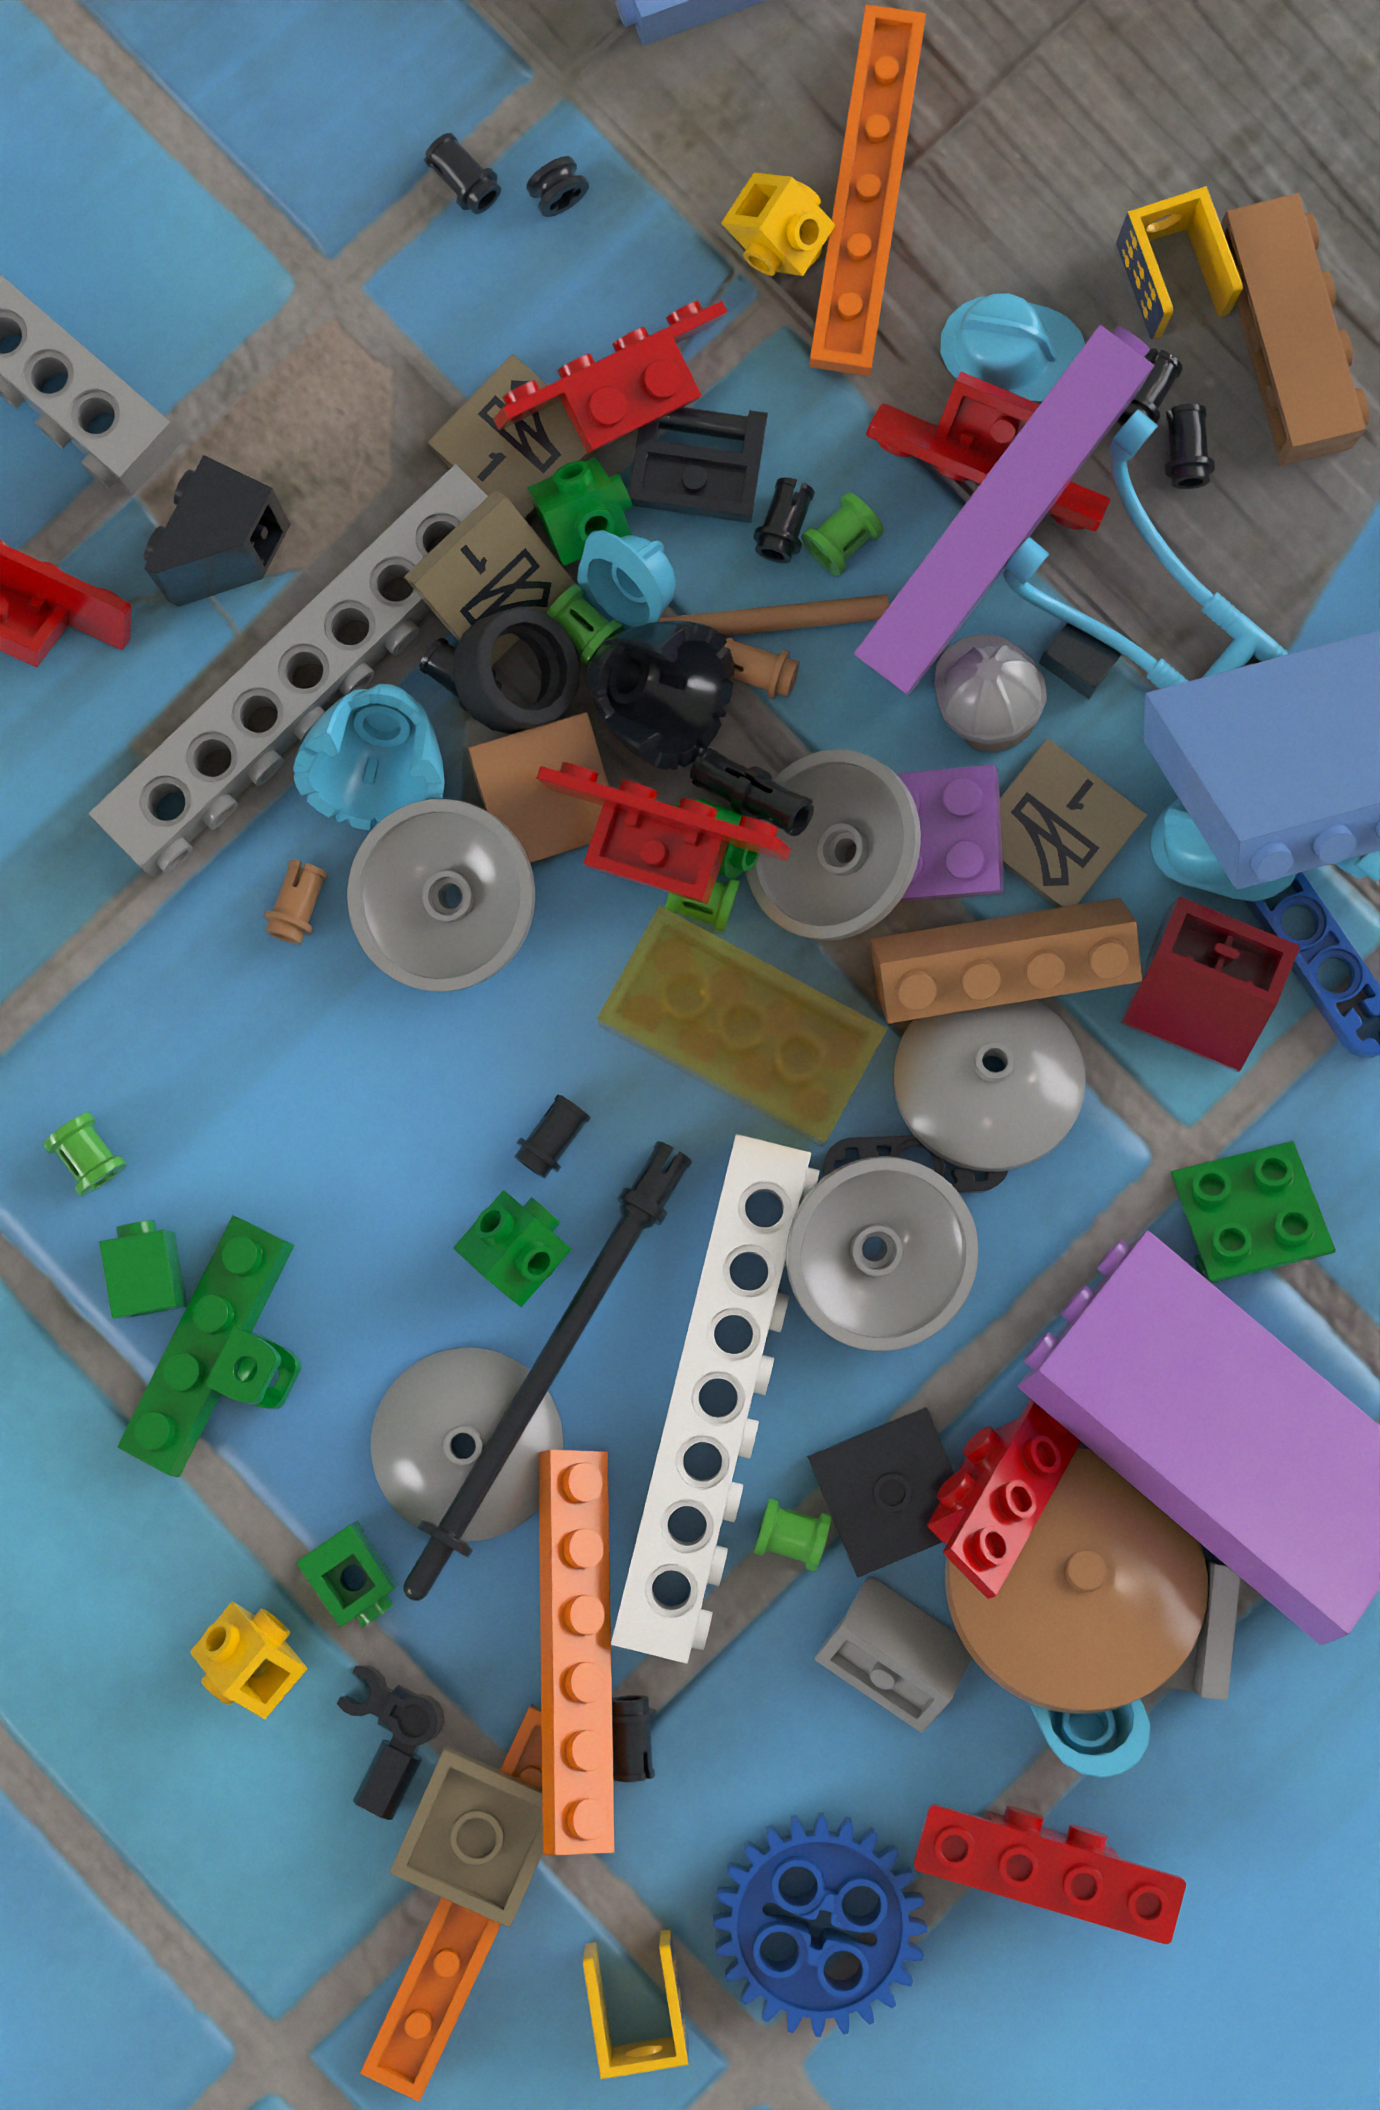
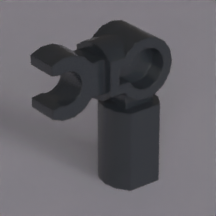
M368 1665L355 1666L352 1673L368 1682L370 1686L368 1699L361 1703L345 1695L339 1698L337 1705L342 1711L351 1716H364L369 1713L379 1718L377 1724L392 1732L393 1737L391 1741L382 1740L353 1798V1802L380 1818L393 1820L422 1761V1758L417 1754L420 1745L431 1741L440 1733L444 1724V1712L439 1702L432 1696L416 1694L400 1685L396 1686L393 1690L387 1687L385 1677L379 1670Z

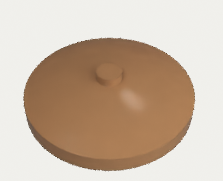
M1077 1448L997 1596L987 1599L947 1557L945 1562V1588L951 1618L960 1639L974 1661L992 1680L1014 1696L1032 1705L1062 1713L1089 1714L1114 1710L1131 1704L1153 1692L1165 1683L1188 1657L1196 1643L1206 1612L1208 1576L1201 1543L1091 1449Z

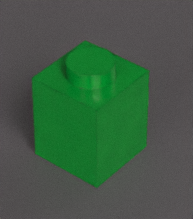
M154 1220L141 1221L117 1226L118 1238L99 1241L112 1318L127 1319L187 1307L175 1232L164 1229L156 1231Z

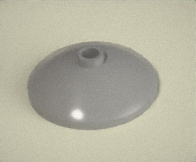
M843 749L824 750L802 757L782 770L772 781L801 796L812 799L813 803L811 805L814 806L812 819L806 829L795 837L778 828L776 837L791 848L787 861L760 854L754 867L746 872V876L757 903L766 915L780 927L791 933L814 940L830 941L845 939L860 934L879 923L894 909L905 894L912 881L919 858L921 845L919 816L907 786L892 769L882 762L860 752ZM755 815L751 817V818H755V819H758V820L767 822V821H765V820H763V819H761V818H759V817H757V816H755ZM855 843L857 847L856 854L852 861L847 863L846 851Z
M429 799L397 809L386 816L370 831L358 849L351 866L347 888V904L350 921L357 940L364 952L379 969L398 982L413 988L435 992L466 989L488 980L514 958L526 939L532 923L535 908V883L531 864L524 848L514 833L500 819L470 803L450 799ZM452 885H457L462 892V901L456 908H451L445 899L446 891Z
M1037 999L913 1019L902 1036L894 1062L893 1088L895 1099L903 1120L920 1143L938 1157L951 1164L975 1171L1000 1172L1013 1170L1034 1163L1046 1156L1063 1141L1078 1117L1085 1094V1068L1079 1046L1073 1034L1054 1011ZM989 1056L998 1057L1004 1062L1005 1069L998 1073L990 1072L984 1067L982 1060Z
M888 1156L868 1157L847 1163L823 1177L805 1196L793 1217L789 1229L786 1246L787 1272L792 1291L799 1305L812 1322L826 1334L858 1349L869 1351L898 1350L913 1346L930 1338L945 1327L959 1312L971 1291L975 1279L979 1253L978 1238L972 1215L957 1190L941 1175L926 1166L908 1159ZM870 1237H879L881 1241L880 1252L875 1257L865 1258L862 1251L864 1242Z
M473 1347L454 1348L434 1353L419 1360L393 1382L380 1402L374 1418L371 1433V1457L375 1476L382 1492L392 1507L406 1521L418 1528L422 1520L439 1525L530 1369L517 1360L496 1351ZM549 1391L546 1393L461 1537V1540L464 1542L486 1540L507 1533L524 1523L539 1509V1452L564 1450L562 1422ZM459 1433H467L475 1440L476 1448L473 1455L469 1458L458 1457L453 1452L452 1441Z

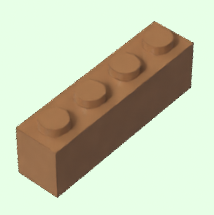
M1299 193L1227 210L1221 221V227L1243 285L1235 306L1280 466L1352 449L1366 430L1365 425L1369 423V407L1363 390L1361 388H1354L1349 370L1353 360L1352 346L1347 332L1344 329L1338 330L1332 310L1336 304L1335 286L1328 271H1321L1316 254V250L1319 247V231L1314 215L1311 212L1305 213Z
M1121 898L870 939L877 996L888 1024L1142 982L1137 922Z

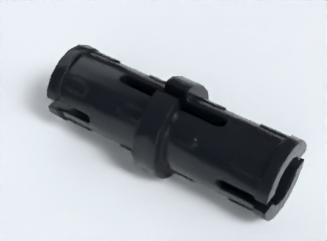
M712 748L704 749L694 760L690 771V778L693 779L692 784L731 803L734 812L747 817L755 815L794 837L800 835L809 825L814 812V806L811 805L813 803L812 799L801 796L772 781V776L764 769L757 766L747 768L726 758Z

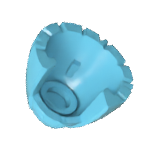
M378 684L369 689L355 690L340 698L311 727L296 753L293 766L295 785L301 795H308L307 802L328 818L336 815V821L339 823L347 820L351 827L371 831L374 826L397 809L418 801L442 799L444 793L443 760L429 717L422 705L415 701L411 695L403 689L389 684Z

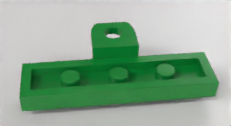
M232 1215L117 1448L169 1476L180 1477L221 1394L235 1401L265 1409L275 1410L284 1405L301 1371V1363L296 1355L287 1348L252 1331L295 1246L294 1244ZM276 1369H278L279 1377L277 1382L268 1388Z

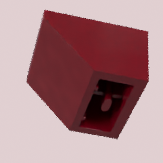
M1179 896L1165 912L1141 971L1142 982L1136 983L1120 1024L1233 1071L1240 1072L1278 1003L1300 945Z

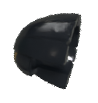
M678 620L648 623L630 628L610 637L603 642L587 669V686L593 696L594 706L599 717L611 733L645 763L668 770V768L676 770L678 765L685 767L691 764L699 755L700 748L707 749L716 737L722 725L719 718L726 716L723 706L731 700L733 682L728 678L734 676V661L731 650L724 647L727 641L722 634L710 626Z

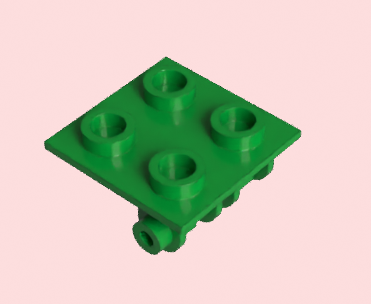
M1294 1141L1171 1171V1177L1199 1252L1198 1255H1195L1197 1271L1204 1278L1208 1279L1210 1283H1219L1224 1280L1260 1273V1271L1276 1269L1280 1266L1304 1260L1316 1259V1257L1332 1254L1336 1251Z

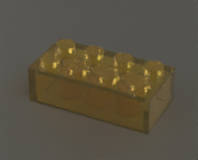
M660 905L597 1017L599 1026L604 1030L822 1148L888 1029Z

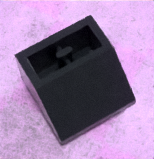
M203 455L196 470H187L180 479L173 499L174 504L177 506L166 527L160 525L152 533L144 552V559L148 561L144 569L167 601L180 607L263 579L291 524L273 488Z

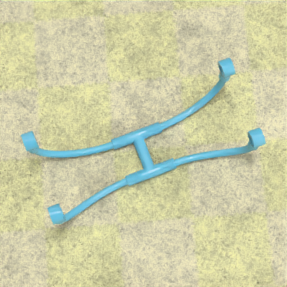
M1137 409L1112 439L1113 442L1110 445L1112 475L1128 515L1154 555L1188 594L1203 606L1202 613L1211 618L1213 622L1234 639L1203 677L1244 667L1252 656L1262 662L1290 654L1247 616L1240 613L1234 605H1231L1218 592L1213 595L1202 585L1169 548L1147 516L1131 483L1127 461L1135 455L1158 425ZM1029 537L1004 566L1005 581L1018 596L1112 647L1148 673L1146 678L1151 680L1158 688L1162 689L1189 681L1183 675H1180L1178 671H1175L1173 667H1170V664L1164 659L1156 660L1141 647L1118 632L1027 582L1049 555L1032 538ZM1380 850L1336 863V865L1356 878L1369 876L1376 882L1380 879Z

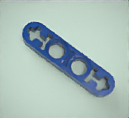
M1302 872L1297 873L1291 883L1296 893L1283 898L1271 911L1264 902L1270 898L1256 902L1245 901L1264 931L1300 945L1291 970L1342 1045L1351 1054L1361 1058H1373L1380 1055V1043L1378 1044L1373 1038L1362 1041L1357 1036L1356 1030L1363 1023L1355 1009L1352 1007L1341 1015L1336 1005L1354 998L1363 989L1368 999L1357 1003V1006L1368 1019L1376 1016L1380 1017V985ZM1300 906L1312 914L1315 921V929L1309 939L1295 940L1284 932L1281 926V918L1287 908ZM1336 958L1348 966L1351 981L1344 992L1332 993L1320 985L1317 978V970L1323 960Z

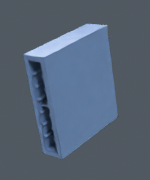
M1380 630L1145 693L1144 743L1236 890L1275 881L1282 877L1329 864H1336L1343 860L1380 850Z

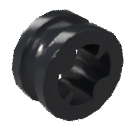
M563 156L545 164L532 175L526 184V190L533 198L541 199L538 208L545 217L556 216L570 209L583 198L589 189V183L582 175H575L577 164L570 156Z

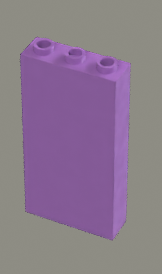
M1101 324L1098 326L853 653L856 657L906 695L910 696L1005 570L1004 566L1030 537L1141 390L1154 367V364L1145 358L1150 349L1143 341L1119 325L1113 333Z
M1149 1230L1144 1232L1130 1245L1120 1239L1097 1265L1096 1269L1104 1276L1094 1289L1091 1290L1086 1285L1082 1286L1060 1312V1315L1068 1322L1055 1337L1049 1331L1046 1332L1026 1355L1023 1362L1031 1367V1369L1017 1387L1320 1646L1349 1635L1380 1590V1425Z

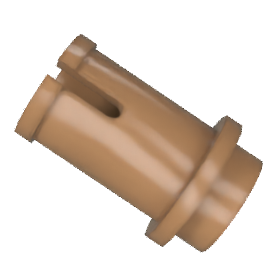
M727 638V643L724 647L731 650L734 661V676L729 679L768 691V698L773 700L776 699L778 694L785 697L790 696L800 667V661L790 658V651L782 650L781 654L778 655L735 641L734 638Z
M289 860L288 870L272 911H265L263 918L268 921L265 929L268 935L287 943L301 945L304 935L309 936L312 934L313 927L309 925V921L328 873L312 864L305 863L304 868H302L301 861Z

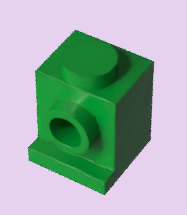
M358 1520L342 1529L296 1562L339 1627L355 1618L361 1628H363L394 1606L387 1594L396 1589L399 1584L364 1534V1529ZM356 1565L364 1570L366 1582L361 1589H352L346 1585L344 1571L348 1566Z

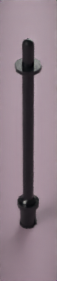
M657 1141L654 1145V1150L630 1189H622L617 1198L621 1203L619 1207L621 1212L620 1220L439 1525L422 1520L418 1528L430 1535L431 1538L404 1582L403 1591L410 1600L420 1601L428 1595L454 1550L467 1558L473 1550L469 1544L461 1540V1537L643 1229L651 1228L654 1224L661 1225L667 1216V1212L663 1208L684 1172L692 1164L691 1159L679 1151L677 1156H674L666 1172L663 1173L662 1167L674 1147Z

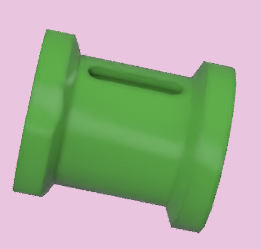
M847 492L840 499V508L816 530L812 528L807 529L801 535V539L814 559L824 569L838 577L847 569L845 562L869 539L877 541L883 535L884 527L877 515L863 500L855 494Z
M575 584L557 598L546 614L562 625L573 641L575 649L581 654L579 661L588 668L603 642L623 632L624 626L616 619L608 621L583 598L585 591Z
M729 879L727 883L716 880L708 905L668 893L663 916L672 919L676 914L711 924L714 926V932L724 935L740 880Z
M90 1112L70 1120L52 1133L42 1144L48 1154L56 1152L77 1181L74 1189L82 1197L102 1187L127 1166V1163L121 1156H113L95 1131L93 1125L96 1120Z
M769 1497L759 1527L753 1554L763 1556L769 1551L805 1562L806 1570L816 1572L823 1554L832 1516L821 1513L818 1518L781 1508L779 1500Z

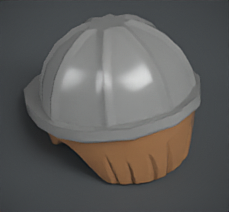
M977 634L962 638L949 646L936 664L934 685L939 710L946 725L972 748L978 749L981 752L998 753L1019 745L1030 735L1047 702L1045 678L1037 665L1020 647L1001 636Z

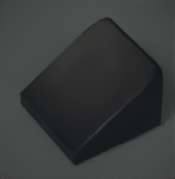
M1066 623L1043 653L1039 664L1090 699L1122 654L1090 634Z

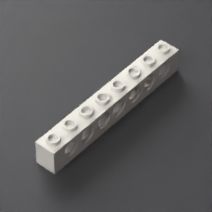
M738 1134L735 1136L611 1645L688 1664L691 1648L704 1651L713 1614L711 1611L701 1609L706 1585H720L728 1548L716 1544L722 1520L735 1522L744 1484L732 1482L738 1456L748 1459L751 1457L759 1421L749 1419L747 1416L753 1393L766 1395L774 1362L773 1357L762 1354L768 1330L781 1332L788 1305L789 1295L779 1293L778 1288L783 1268H787L786 1246L789 1229L798 1206L817 1184L820 1170L808 1167L811 1152ZM761 1191L774 1194L782 1205V1216L779 1222L771 1227L754 1225L748 1219L745 1212V1204L751 1195ZM745 1253L759 1256L767 1267L765 1283L760 1288L751 1291L740 1289L733 1283L730 1277L731 1263L736 1257ZM731 1315L744 1318L752 1329L750 1345L744 1351L737 1354H730L721 1350L714 1338V1331L718 1322L724 1317ZM715 1378L729 1381L737 1392L735 1407L724 1416H712L706 1413L699 1402V1392L702 1386ZM695 1443H710L719 1450L722 1456L719 1471L708 1479L695 1478L685 1469L684 1454ZM683 1506H691L698 1509L706 1519L707 1524L703 1535L693 1542L677 1540L671 1534L668 1527L670 1515L676 1509ZM665 1571H678L690 1583V1594L681 1604L674 1606L661 1603L654 1595L653 1582L658 1575Z

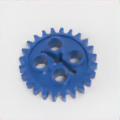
M818 1812L813 1831H805L797 1815H793L790 1821L791 1835L783 1838L770 1824L766 1826L769 1843L767 1848L763 1850L748 1840L744 1843V1850L751 1862L748 1867L739 1863L729 1862L727 1872L738 1885L737 1888L718 1887L717 1899L731 1907V1911L713 1915V1927L731 1932V1935L715 1943L716 1954L719 1956H736V1959L725 1969V1978L727 1982L747 1978L748 1981L741 1991V2001L747 2004L759 1996L765 1998L762 2008V2019L768 2022L782 2009L786 2011L788 2032L793 2033L802 2017L811 2018L815 2037H821L826 2018H835L839 2029L844 2035L849 2033L850 2013L857 2011L869 2025L874 2023L870 2003L876 1998L891 2008L896 2006L894 1995L889 1987L892 1981L905 1986L912 1985V1976L902 1963L903 1960H923L924 1954L922 1949L909 1941V1937L927 1933V1925L925 1920L909 1916L908 1913L918 1909L925 1903L921 1892H902V1889L910 1884L915 1875L910 1866L891 1870L899 1855L897 1847L892 1844L878 1853L874 1851L878 1836L876 1829L870 1827L857 1840L853 1838L851 1817L845 1816L837 1832L828 1830L824 1812ZM796 1866L810 1870L816 1877L812 1890L800 1897L789 1896L779 1887V1880L782 1874L789 1868ZM868 1886L878 1894V1902L875 1908L870 1913L862 1916L848 1913L842 1906L845 1894L851 1888ZM766 1903H773L790 1913L809 1920L816 1919L819 1910H827L831 1925L846 1931L869 1932L876 1936V1941L873 1944L862 1943L856 1938L832 1928H823L820 1937H813L810 1935L809 1925L805 1920L785 1915H770L763 1911V1906ZM786 1932L796 1940L797 1948L788 1959L774 1961L762 1953L760 1946L763 1940L771 1933ZM839 1951H849L860 1960L857 1972L851 1978L845 1980H836L828 1976L824 1971L827 1959L833 1953Z

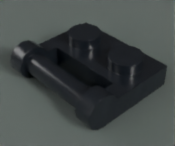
M683 407L639 429L628 493L632 505L751 523L768 413L749 410L748 416ZM663 429L744 441L743 453L657 441L659 430Z

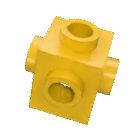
M757 172L752 174L721 222L729 233L745 248L743 253L745 260L758 271L770 276L775 275L776 272L803 276L807 269L819 258L823 244L836 226L819 207L821 200L810 187L790 176Z
M233 1601L218 1619L208 1627L202 1638L190 1651L191 1655L206 1673L201 1679V1683L213 1696L227 1705L235 1702L263 1719L269 1716L308 1669L285 1641L291 1632L277 1617L263 1608L254 1615Z

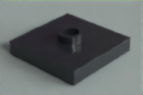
M923 1407L807 1456L857 1578L942 1543L927 1527V1524L941 1502L937 1498L939 1489L954 1475V1472L927 1407Z

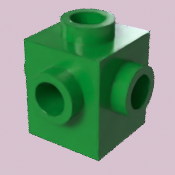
M596 457L586 461L567 463L558 468L553 476L527 487L546 537L563 566L582 558L586 539L593 531L604 530L619 538L632 535L624 515L625 511L633 508L628 491L620 475L616 473L608 477Z
M505 1190L497 1196L489 1207L481 1212L476 1222L453 1247L485 1279L521 1308L572 1250L553 1233L555 1228L561 1223L533 1197L522 1206Z

